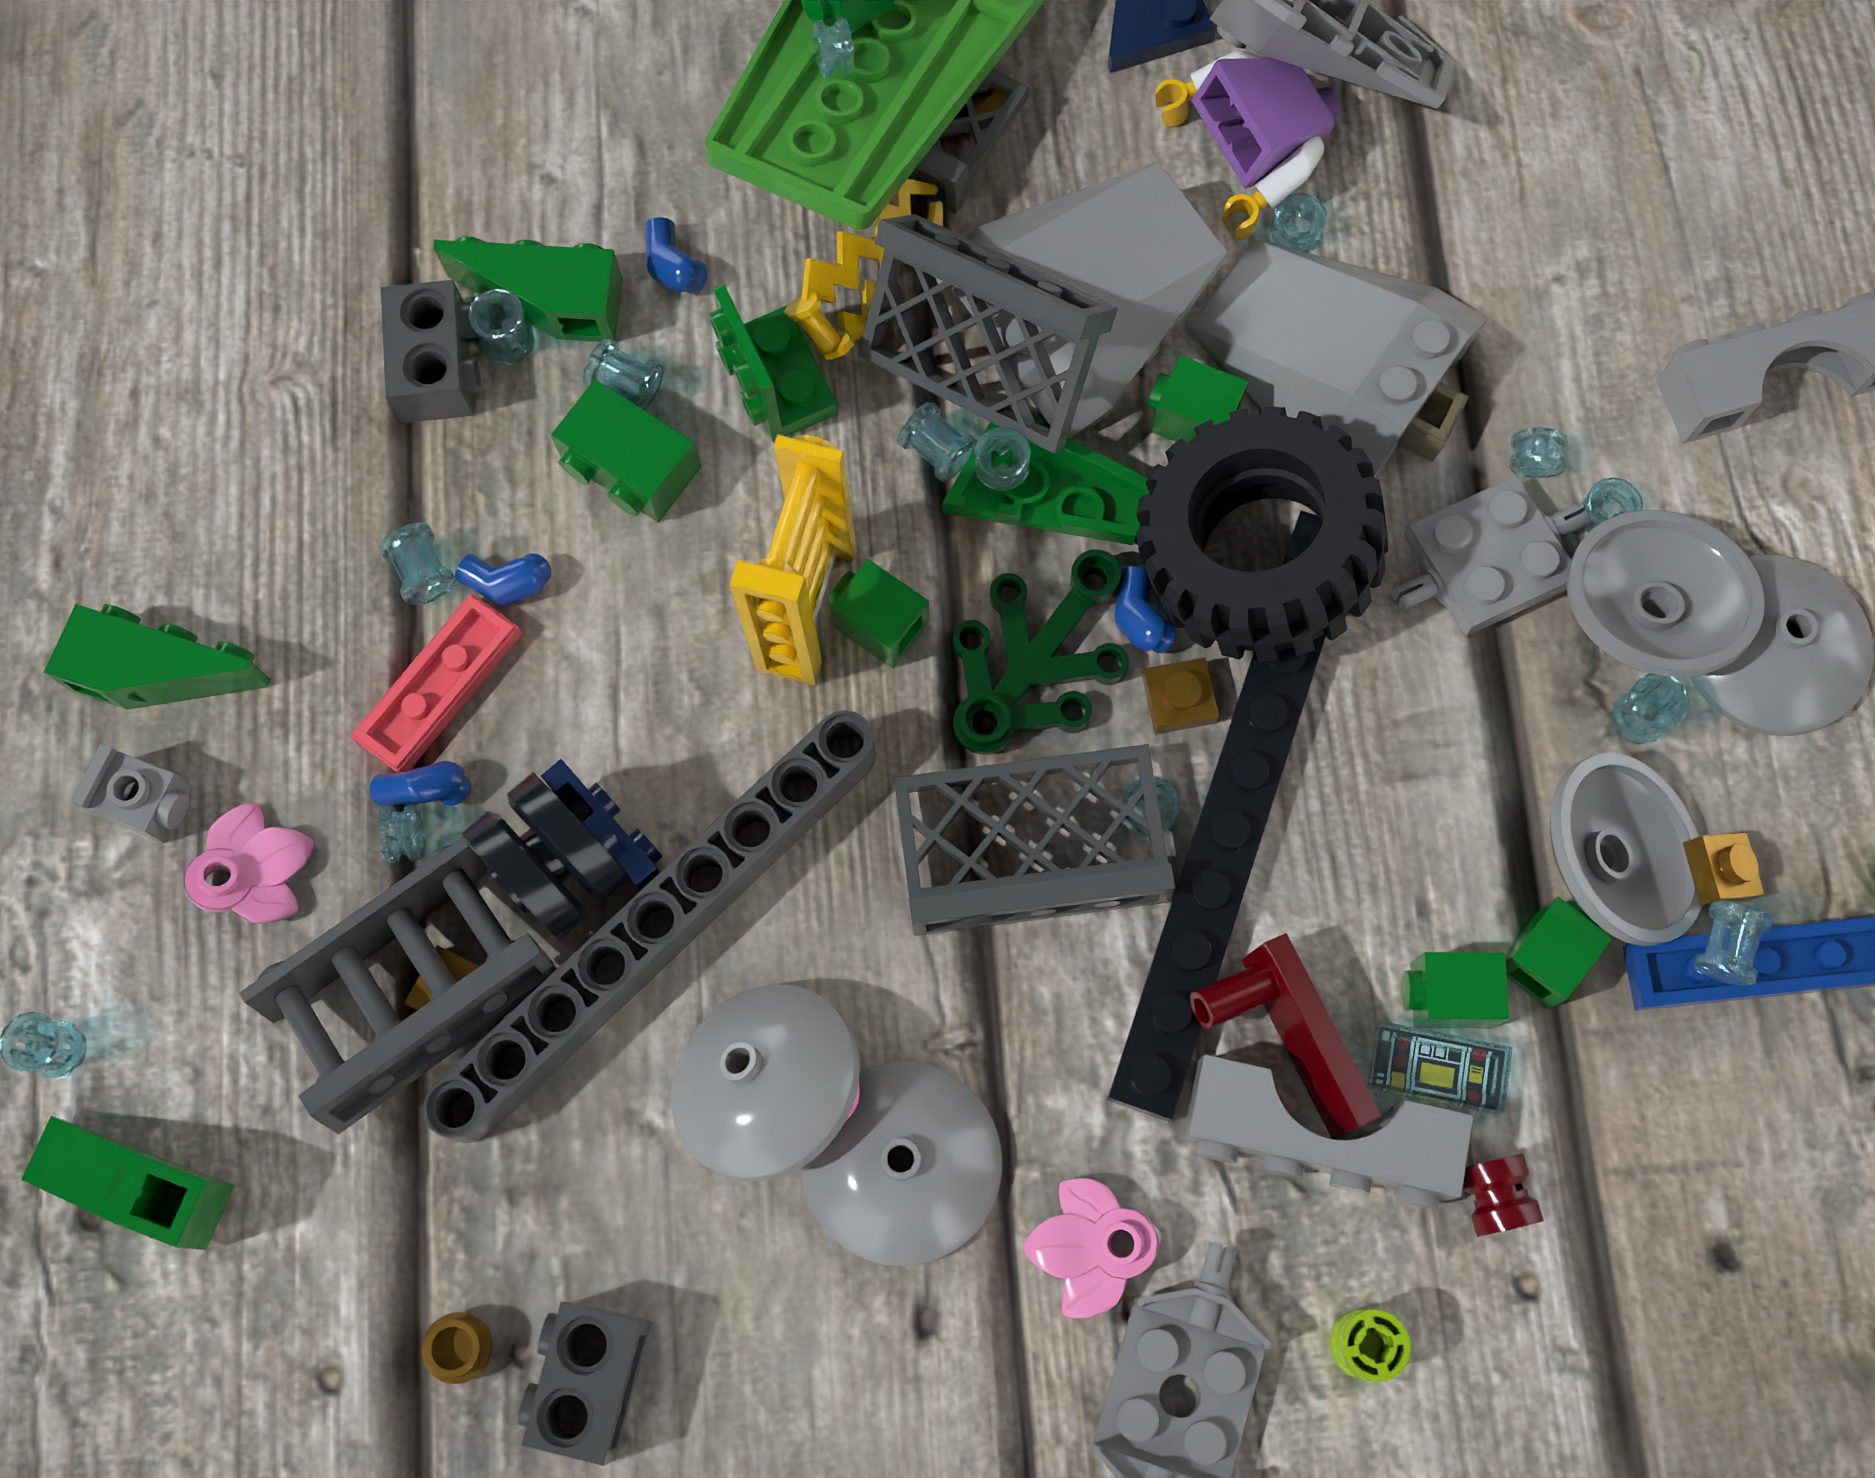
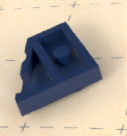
M562 759L558 760L541 775V778L552 792L596 838L640 891L660 873L655 864L663 858L661 853L638 828L630 835L623 830L614 819L621 812L620 808L596 782L590 788H587Z

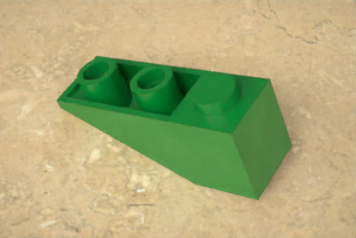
M469 236L459 237L455 241L434 239L433 248L448 278L557 340L615 343L623 278L613 249H604L590 243H580L573 247L545 246L533 240H519L514 244L490 243Z
M75 604L43 672L71 692L126 710L267 688L271 680L253 663L255 655L242 647L225 641H218L214 649L196 643L198 637L193 633L165 622H161L158 630L139 624L141 619L137 615L110 604H104L101 611Z
M55 1116L50 1117L21 1180L111 1223L176 1248L207 1250L235 1187L234 1184Z

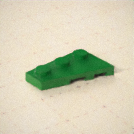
M1035 421L1036 424L1050 430V428ZM990 422L942 502V513L1134 545L1137 539L1136 532L1140 529L1136 517L1139 499L1144 494H1150L1145 483L1147 477L1070 438H1067L1064 450L1054 454Z

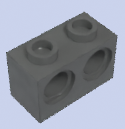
M454 280L381 287L385 397L401 423L473 416L472 393L481 391L478 361L475 356H470L469 339L478 337V323L473 303L471 301H463ZM442 319L435 327L422 329L428 322ZM437 373H445L444 377L438 382L424 384L430 376Z
M560 1302L558 1313L550 1312L547 1315L540 1333L537 1353L546 1357L539 1383H530L520 1405L518 1425L526 1427L521 1445L601 1466L615 1461L652 1321L577 1302ZM589 1324L599 1327L607 1340L605 1355L593 1366L584 1363L578 1357L575 1349L577 1335ZM567 1395L578 1397L587 1409V1424L578 1436L565 1433L557 1423L556 1412L558 1405Z

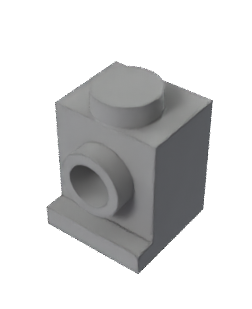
M100 743L71 802L99 818L165 843L171 830L177 828L182 823L190 805L189 794L193 785L173 772Z

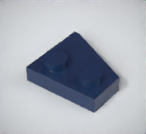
M1116 0L1107 65L1109 72L1120 71L1213 42L1215 26L1213 21L1210 20V15L1204 1Z

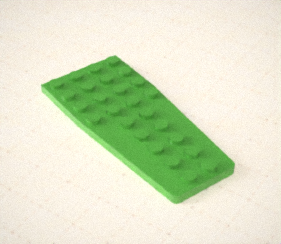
M784 0L705 139L707 162L718 170L857 230L867 229L873 224L1046 0H894L893 8L841 41L822 24L814 23L807 16L802 7L801 0Z

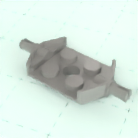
M1209 1241V1248L1199 1282L1194 1281L1192 1288L1134 1299L1091 1447L1094 1454L1117 1478H1231L1265 1351L1270 1350L1272 1345L1256 1326L1227 1298L1229 1292L1226 1291V1287L1238 1250L1224 1247L1216 1272L1223 1245ZM1177 1374L1190 1378L1195 1384L1198 1393L1194 1409L1187 1415L1180 1417L1169 1415L1161 1406L1159 1392L1163 1382Z

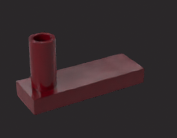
M1287 933L1264 942L1241 959L1245 967L1244 970L1191 993L1190 1004L1198 1022L1205 1029L1216 1027L1264 1005L1332 1139L1381 1117Z

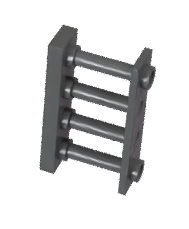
M461 837L451 845L441 847L432 852L426 858L423 865L287 960L277 962L266 968L259 975L257 981L239 992L245 1004L273 1024L285 1016L319 1074L316 1083L298 1096L310 1117L338 1135L515 1009L557 970L549 955L528 932L519 939L511 941L473 884L488 873L485 870L488 865L464 837ZM450 899H452L489 955L484 964L461 980L454 978L419 921ZM395 938L398 939L432 993L430 1002L405 1020L398 1018L364 963L365 959ZM339 977L344 981L376 1034L373 1043L347 1061L342 1059L308 1002V999Z

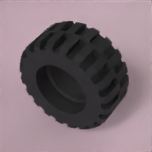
M1269 406L1264 407V414L1249 415L1247 408L1228 412L1230 420L1214 425L1212 419L1194 428L1196 436L1186 443L1182 438L1178 439L1165 452L1168 460L1166 467L1160 464L1153 467L1145 482L1150 495L1144 494L1139 499L1136 513L1140 529L1136 532L1138 550L1157 600L1161 601L1166 616L1176 628H1186L1189 639L1203 648H1209L1214 641H1217L1222 656L1239 660L1243 658L1245 650L1256 651L1258 661L1278 660L1279 650L1293 647L1296 656H1300L1315 650L1314 639L1325 634L1329 640L1333 641L1347 631L1345 617L1349 613L1355 617H1361L1372 602L1370 588L1374 589L1381 585L1386 570L1384 554L1388 552V532L1380 482L1374 478L1373 464L1364 450L1356 447L1353 448L1351 436L1337 425H1330L1324 431L1320 416L1299 411L1297 417L1293 418L1287 416L1285 407ZM1269 498L1291 500L1308 507L1323 521L1316 538L1303 553L1292 561L1270 570L1256 572L1233 570L1214 562L1204 553L1208 538L1216 525L1231 511L1252 501Z

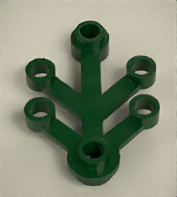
M1093 549L1083 552L1075 559L1070 576L1072 589L1031 642H1029L1024 612L1027 598L1025 581L1013 573L1001 574L992 581L990 586V603L1000 616L1008 672L994 690H992L985 657L990 649V632L988 628L976 620L964 621L956 627L953 633V649L963 663L968 697L958 705L953 718V727L956 738L963 747L976 754L989 755L997 753L1008 746L1015 732L1057 726L1066 733H1078L1088 726L1092 715V704L1086 695L1077 691H1069L1062 694L1056 702L1016 704L1026 690L1033 686L1094 678L1103 685H1114L1125 677L1129 658L1126 651L1114 643L1102 644L1091 652L1053 657L1092 604L1106 603L1117 593L1121 579V567L1112 554L1104 550ZM1097 574L1105 580L1106 585L1099 590H1092L1084 584L1083 579L1088 575ZM1011 586L1018 590L1020 596L1013 602H1005L998 597L997 592L1002 587ZM975 633L983 639V643L979 648L970 650L961 645L960 639L965 634ZM1104 656H1113L1119 661L1121 667L1112 673L1105 672L1098 666V660ZM1067 704H1077L1083 709L1084 716L1080 720L1069 721L1063 717L1061 709ZM989 716L994 719L997 727L991 733L982 734L974 729L973 722L978 717Z

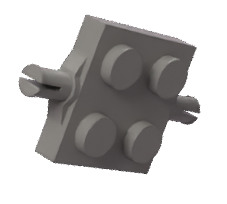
M1513 476L1408 525L1404 535L1420 560L1422 575L1399 586H1394L1392 588L1393 599L1395 602L1399 601L1398 608L1401 611H1406L1416 604L1435 597L1438 602L1452 612L1467 637L1567 590V574L1571 559L1562 547L1561 538L1581 528L1588 527L1590 525L1589 514L1587 511L1581 513L1584 506L1577 502L1548 517L1537 508L1518 476Z

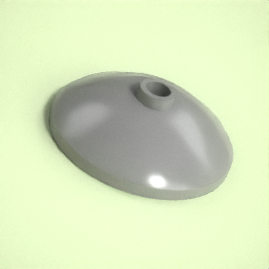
M1633 511L1620 514L1602 522L1593 528L1581 541L1573 555L1567 574V594L1572 612L1589 638L1618 661L1635 669L1656 675L1670 677L1698 676L1725 667L1736 660L1749 647L1757 635L1764 617L1765 596L1762 582L1756 568L1746 553L1727 535L1708 523L1671 511ZM1647 612L1652 613V614L1656 615L1657 617L1651 616V615L1648 614Z
M1750 556L1749 559L1759 574L1765 596L1764 617L1757 635L1749 647L1732 663L1707 674L1689 677L1698 692L1712 708L1741 727L1775 736H1795L1817 731L1846 714L1857 703L1868 685L1874 661V644L1869 623L1862 608L1850 591L1823 569L1809 562L1788 556ZM1786 623L1796 625L1802 633V638L1792 636L1787 630Z
M1609 752L1599 753L1574 764L1567 770L1557 786L1550 818V837L1555 862L1569 893L1590 919L1606 932L1624 942L1639 946H1654L1679 938L1696 921L1702 907L1698 900L1683 847V842L1697 838L1698 834L1684 804L1671 786L1658 773L1630 756Z
M774 984L752 988L719 1005L699 1024L687 1041L679 1057L672 1081L671 1108L673 1120L678 1135L690 1154L702 1165L718 1175L744 1182L777 1179L802 1168L815 1159L833 1141L843 1127L857 1093L860 1071L859 1054L854 1035L848 1023L824 998L810 990L792 985ZM750 1058L747 1068L738 1073L743 1062Z
M914 1062L885 1063L859 1072L860 1097L855 1111L845 1121L839 1133L825 1150L802 1167L803 1182L809 1204L816 1218L828 1234L842 1247L861 1258L889 1266H915L933 1262L964 1245L976 1234L990 1214L997 1198L1002 1175V1152L998 1132L993 1119L979 1097L962 1081L943 1070ZM898 1147L908 1148L914 1155L913 1166L903 1173L893 1171L888 1165L889 1154Z

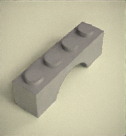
M1875 292L1859 295L1838 309L1823 313L1820 308L1807 309L1792 316L1780 325L1766 328L1763 323H1757L1738 330L1729 339L1709 344L1707 339H1698L1675 350L1671 361L1656 379V382L1682 443L1740 428L1762 403L1764 376L1776 370L1801 368L1815 371L1836 382L1851 397L1874 391Z
M1204 1054L1196 1063L1182 1140L1198 1144L1196 1155L1207 1159L1236 1163L1237 1154H1244L1264 1159L1262 1170L1272 1174L1303 1179L1304 1169L1330 1174L1329 1186L1370 1194L1371 1184L1398 1190L1397 1202L1437 1210L1439 1200L1446 1201L1461 1197L1474 1115L1405 1100L1392 1106L1382 1122L1367 1136L1355 1140L1329 1139L1307 1130L1287 1112L1277 1094L1271 1069Z

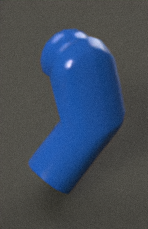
M662 217L649 219L645 224L646 265L651 278L679 293L685 290L691 293L701 291L707 281V269L701 261L692 260L688 254L675 248L674 222Z
M529 553L523 558L514 559L497 568L473 554H468L461 560L455 572V579L494 603L503 606H509L536 595L543 589L545 583L551 577L549 562L537 553Z
M1136 566L1124 567L1121 572L1114 614L1116 626L1142 651L1152 650L1155 653H1165L1175 643L1176 628L1172 622L1164 620L1163 616L1148 603L1151 582L1146 569Z
M441 761L405 772L377 775L371 781L370 795L373 802L378 806L425 803L438 799L444 805L454 806L462 803L469 796L471 782L464 776L465 771L460 765L450 761Z

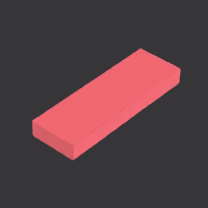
M471 592L349 737L395 773L411 770L521 638L523 632L516 624Z

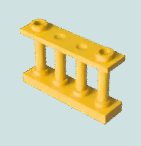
M777 434L773 447L785 499L767 558L760 559L758 564L737 559L730 581V588L756 671L816 686L823 661L813 614L831 556L853 562L857 552L844 451L836 449L829 441L817 436L800 435L797 439Z

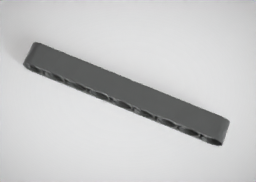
M843 710L833 712L815 726L431 1087L425 1096L423 1104L424 1120L428 1127L441 1137L468 1144L480 1141L502 1123L868 775L874 766L876 751L872 727L866 718L857 712ZM841 736H854L862 741V749L858 754L850 758L836 757L829 751L832 743ZM795 779H809L817 785L814 795L804 802H791L783 796L787 785ZM761 822L770 827L769 836L759 846L750 848L737 843L738 833L748 823ZM710 865L722 870L721 882L712 891L700 893L691 889V878L701 867ZM659 910L670 911L674 914L673 927L668 934L656 939L644 936V922L650 914ZM611 955L623 956L625 959V970L621 978L610 985L597 984L595 971L600 961ZM560 1001H573L576 1014L572 1024L563 1031L550 1032L546 1019L552 1006ZM522 1047L526 1058L523 1070L512 1079L502 1080L498 1074L497 1067L499 1058L509 1048ZM470 1093L475 1104L474 1114L467 1124L462 1127L453 1128L448 1119L449 1106L459 1095Z

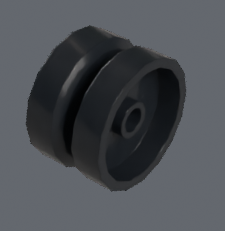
M531 772L507 793L509 806L529 827L524 834L519 837L499 814L486 811L463 831L462 835L488 864L485 870L524 913L527 914L531 911L560 941L585 918L583 906L562 884L570 875H573L593 898L602 900L608 898L629 877L565 804L534 772Z

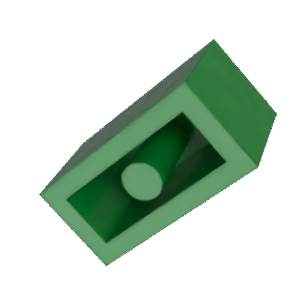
M596 379L593 380L551 433V438L561 457L558 463L565 472L585 485H588L591 480L597 482L609 490L607 493L608 497L623 511L635 517L640 512H643L658 523L701 468L698 453L692 440Z

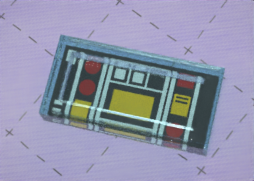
M1380 1021L1376 1024L1367 1089L1500 1115L1505 1111L1513 1047Z

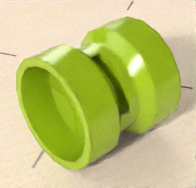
M1380 1309L1351 1310L1341 1315L1333 1324L1329 1335V1351L1336 1366L1346 1375L1359 1380L1386 1382L1399 1376L1407 1366L1410 1358V1336L1404 1324L1393 1314Z

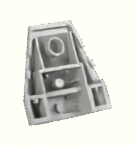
M1221 0L1210 17V20L1218 25L1217 30L1228 43L1237 48L1245 49L1249 47L1257 54L1436 109L1440 107L1446 98L1455 62L1405 17L1401 15L1395 21L1371 4L1370 0Z
M1159 162L981 225L965 236L974 242L1118 307L1111 331L1099 336L1068 434V438L1072 440L1080 437L1115 411L1126 396L1124 391L1145 363L1149 365L1160 350L1159 344L1177 319L1185 316L1229 256L1227 250ZM957 287L951 288L965 310L973 317L974 314L965 292ZM986 302L988 308L994 306L993 304ZM1004 310L992 316L1005 350L1025 340L1014 314ZM1036 325L1039 333L1045 331V329ZM1058 335L1044 340L1043 344L1056 375L1068 370L1076 344ZM1029 348L1009 357L1016 378L1024 390L1042 382ZM1065 380L1062 381V382H1060V385H1061V388H1062V389H1063ZM1043 390L1029 398L1051 427L1055 412L1046 390Z
M1255 239L1190 325L1189 332L1223 372L1248 381L1245 392L1260 408L1259 415L1264 414V407L1266 406L1285 407L1288 417L1296 418L1299 411L1320 416L1324 431L1330 425H1337L1351 436L1353 448L1356 447L1364 450L1373 464L1374 478H1376L1390 459L1403 433L1450 367L1454 368L1488 319L1436 287Z

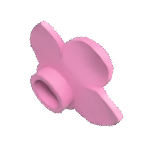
M259 804L240 805L219 817L210 827L207 835L206 852L198 855L189 864L185 872L184 885L187 895L197 907L205 911L226 912L233 910L251 923L270 924L286 919L299 911L297 899L286 883L305 866L313 852L314 842L310 837L290 828L270 827L265 829L264 816ZM217 870H224L231 874L230 879L221 886H212L206 882L207 877Z
M1078 1178L1062 1181L1059 1185L1060 1205L1064 1214L1049 1218L1039 1224L1030 1233L1023 1245L1025 1254L1039 1269L1055 1277L1065 1278L1062 1294V1312L1067 1317L1077 1319L1089 1318L1107 1312L1118 1305L1124 1294L1128 1278L1137 1277L1149 1270L1155 1262L1159 1251L1158 1233L1147 1216L1137 1210L1122 1208L1112 1190L1105 1184L1093 1179ZM1119 1230L1129 1232L1134 1239V1249L1127 1257L1118 1255L1112 1246L1113 1237Z

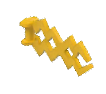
M907 179L893 196V205L888 203L876 218L875 235L872 239L838 231L837 265L813 258L805 259L802 296L793 300L783 312L788 318L795 322L798 321L818 347L815 351L827 361L846 355L854 345V340L862 338L876 282L860 281L862 316L838 311L839 333L819 310L822 306V301L837 303L834 285L851 290H859V258L877 261L879 273L885 248L874 244L880 220L911 215L910 195H935L938 192L936 185ZM940 201L931 202L927 220L943 227V204Z

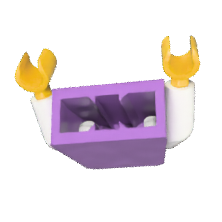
M1235 50L1190 74L1192 80L1186 84L1173 78L1163 80L1156 89L1155 102L1157 108L1167 103L1175 102L1168 104L1162 110L1163 124L1174 127L1184 123L1188 118L1190 112L1189 101H1192L1243 187H1256L1257 191L1251 196L1236 194L1230 197L1223 210L1222 222L1228 220L1236 212L1246 213L1250 217L1245 222H1242L1235 232L1236 239H1246L1255 232L1259 211L1268 204L1273 209L1309 178L1324 154L1323 141L1333 129L1334 121L1340 113L1341 105L1339 96L1333 88L1316 89L1302 67L1273 58H1263L1242 50Z

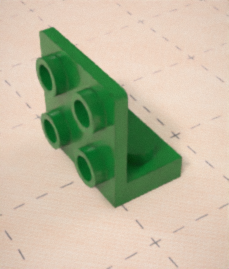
M725 284L713 287L712 291L717 310L708 313V316L718 339L715 342L729 376L736 374L742 388L739 394L753 426L764 423L772 442H775L777 434L787 437L838 415L837 402L797 321L795 322L788 318L783 312L787 306L743 323Z

